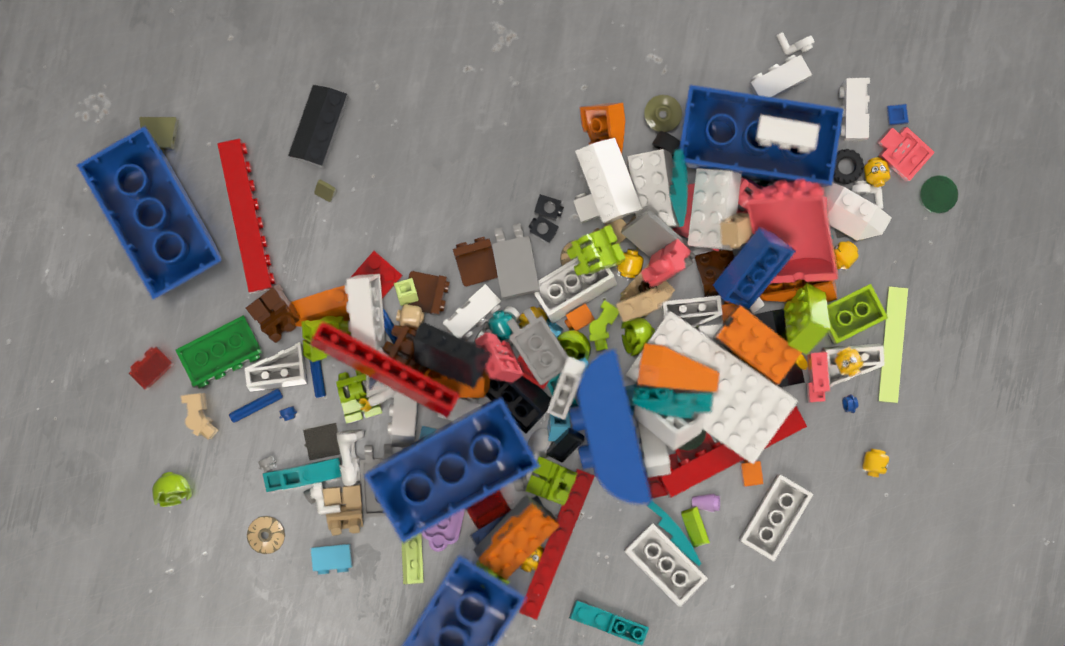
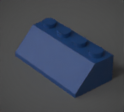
M759 227L713 286L723 300L749 309L796 251L773 232Z

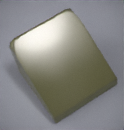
M320 179L317 182L314 194L327 202H331L337 189Z

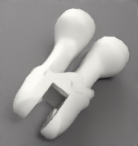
M346 430L336 433L342 457V465L339 466L342 482L345 486H352L360 482L359 456H356L355 442L364 437V430Z

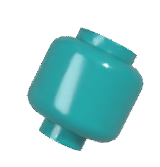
M504 311L493 313V317L488 321L491 334L497 335L499 340L509 339L513 331L507 322L512 319V315L504 313Z

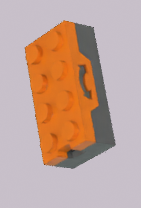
M738 306L733 310L713 337L714 340L776 385L780 383L801 355L798 350L789 346L788 342L742 306Z
M526 495L473 550L482 564L507 580L559 527V524L549 510Z

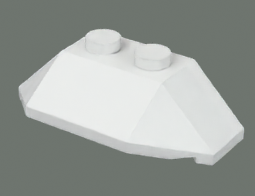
M833 182L832 186L822 187L824 197H827V214L830 226L856 241L883 234L891 217L881 208Z

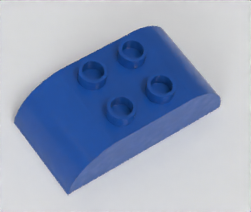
M689 85L680 149L683 150L686 166L689 168L733 171L742 174L741 177L768 182H777L779 180L790 182L805 179V182L815 183L820 187L832 186L844 109ZM760 116L819 125L815 149L810 151V153H802L798 151V148L793 147L790 150L779 148V145L771 144V146L760 145L759 141H755Z
M145 126L77 164L153 300L222 261L213 239L178 177Z
M609 350L594 359L586 368L578 385V407L569 409L573 430H584L588 444L578 447L583 470L593 468L595 477L600 485L612 496L632 504H649L652 501L616 350Z
M498 398L475 408L396 452L371 468L364 476L401 542L404 543L540 466L502 398Z
M459 555L403 646H496L526 597Z

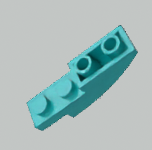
M635 387L632 402L634 405L654 413L672 417L693 418V413H712L713 393H674L673 388Z
M338 457L263 473L266 492L285 490L341 477L340 459Z
M575 600L569 616L572 620L642 646L649 627L578 600Z

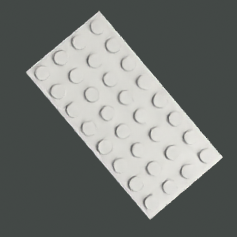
M671 311L647 343L666 346L720 373L717 392L673 388L674 393H713L712 413H693V415L697 417L698 415L704 416L702 429L752 464H754L798 402L796 398ZM643 350L626 373L628 377L637 383ZM641 385L642 387L661 388L656 386Z

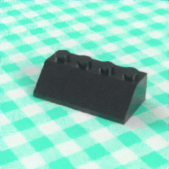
M312 86L288 157L323 169L325 168L349 99L347 93L329 87Z
M784 309L753 314L754 317L788 342ZM794 363L777 386L782 388L805 383L802 369Z
M425 322L421 323L413 338L415 363L475 389L492 355L478 345Z
M523 376L513 383L490 378V389L485 395L491 401L502 398L516 425L525 434L545 415L552 400L539 386Z

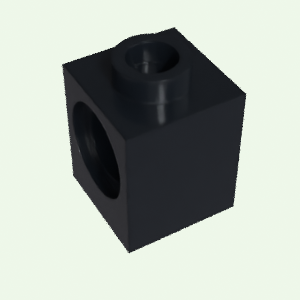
M540 194L534 214L556 221L557 217L561 218L564 206H561V200ZM551 203L555 206V210L552 213H547L544 210V206Z
M540 215L537 219L533 218L528 226L531 229L530 234L549 245L559 229V226ZM545 224L548 227V231L545 234H540L537 231V227Z

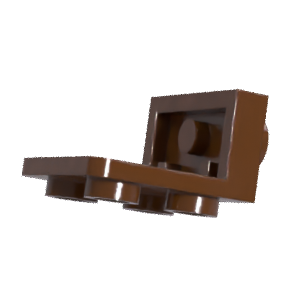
M480 237L474 239L475 243L468 245L467 242L459 243L453 249L461 280L465 287L498 278L490 238Z
M714 250L695 256L704 297L719 295L713 284L734 260L733 251Z
M411 271L408 279H413L419 300L408 305L419 306L422 308V312L440 316V311L444 312L446 301L443 300L444 293H448L450 282L447 281L448 278L441 275L435 276Z

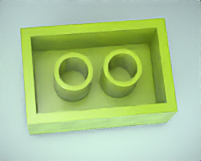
M806 283L803 288L796 292L792 300L785 304L784 313L788 345L807 355L830 331L826 292Z
M871 284L827 305L830 323L828 334L834 345L888 318Z

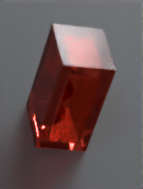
M157 346L148 349L144 354L146 357L141 362L139 360L130 367L131 371L129 374L144 390H149L175 364Z
M499 489L466 507V510L479 530L510 512L511 508Z

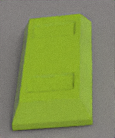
M694 507L681 511L692 546L696 548L709 544L710 542L698 508Z

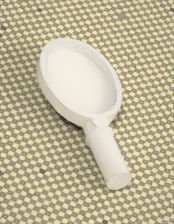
M538 429L531 435L528 446L536 461L539 456L547 458V449L553 444V441H548L547 429ZM533 471L527 473L525 480L529 481L531 475L534 476L535 473Z

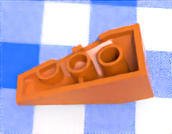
M606 103L580 107L582 127L584 132L588 133L591 141L589 145L615 138L622 154L625 131L623 103Z
M798 279L795 282L770 283L759 297L762 301L788 302L792 300L800 288H803L808 283L826 292V300L830 302L837 300L835 280L805 282L804 279Z
M345 285L292 301L291 303L297 310L296 315L300 319L295 323L296 327H302L301 321H315L325 316H343L344 321H350V313L347 312L348 294L345 292Z
M645 343L640 362L638 384L717 392L720 373L666 346Z

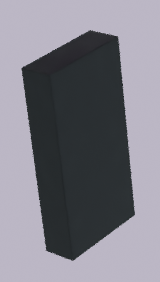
M568 428L547 449V456L563 463L585 440L584 435Z

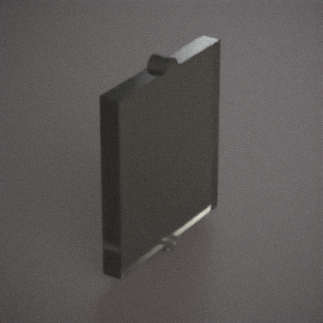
M336 423L303 430L306 442L304 446L307 447L309 461L341 454L336 433H338Z

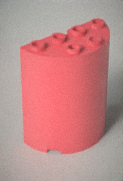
M805 179L790 182L779 180L774 185L753 191L752 195L747 199L753 235L760 227L773 232L796 251L771 283L795 282L798 279H804L805 282L838 280L837 265L822 187L815 183L805 182Z

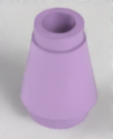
M715 494L693 496L692 508L697 507L700 510L715 513V511L720 510V496Z

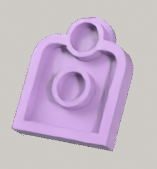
M465 509L421 533L425 539L429 540V546L432 550L437 552L443 551L448 544H454L459 539Z

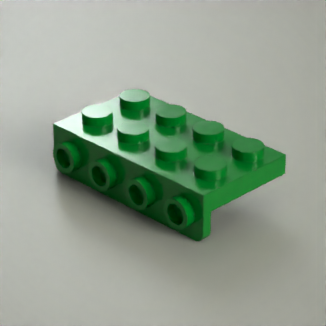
M245 315L175 350L192 383V387H198V389L209 385L208 381L213 378L219 380L225 377V372L231 369L234 372L244 367L243 363L248 360L252 363L260 359V354L263 353Z

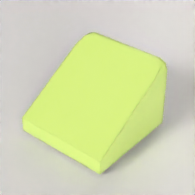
M412 278L394 283L401 306L419 300Z

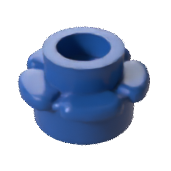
M850 394L842 400L845 412L855 413V409L859 406L857 398Z
M294 406L279 411L281 415L279 418H284V421L293 419L297 411H295Z

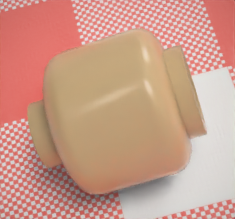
M405 304L402 310L397 311L396 321H399V325L402 327L405 325L417 331L421 323L424 322L425 312H422V308L419 306Z

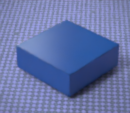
M906 104L886 107L889 126L909 123Z

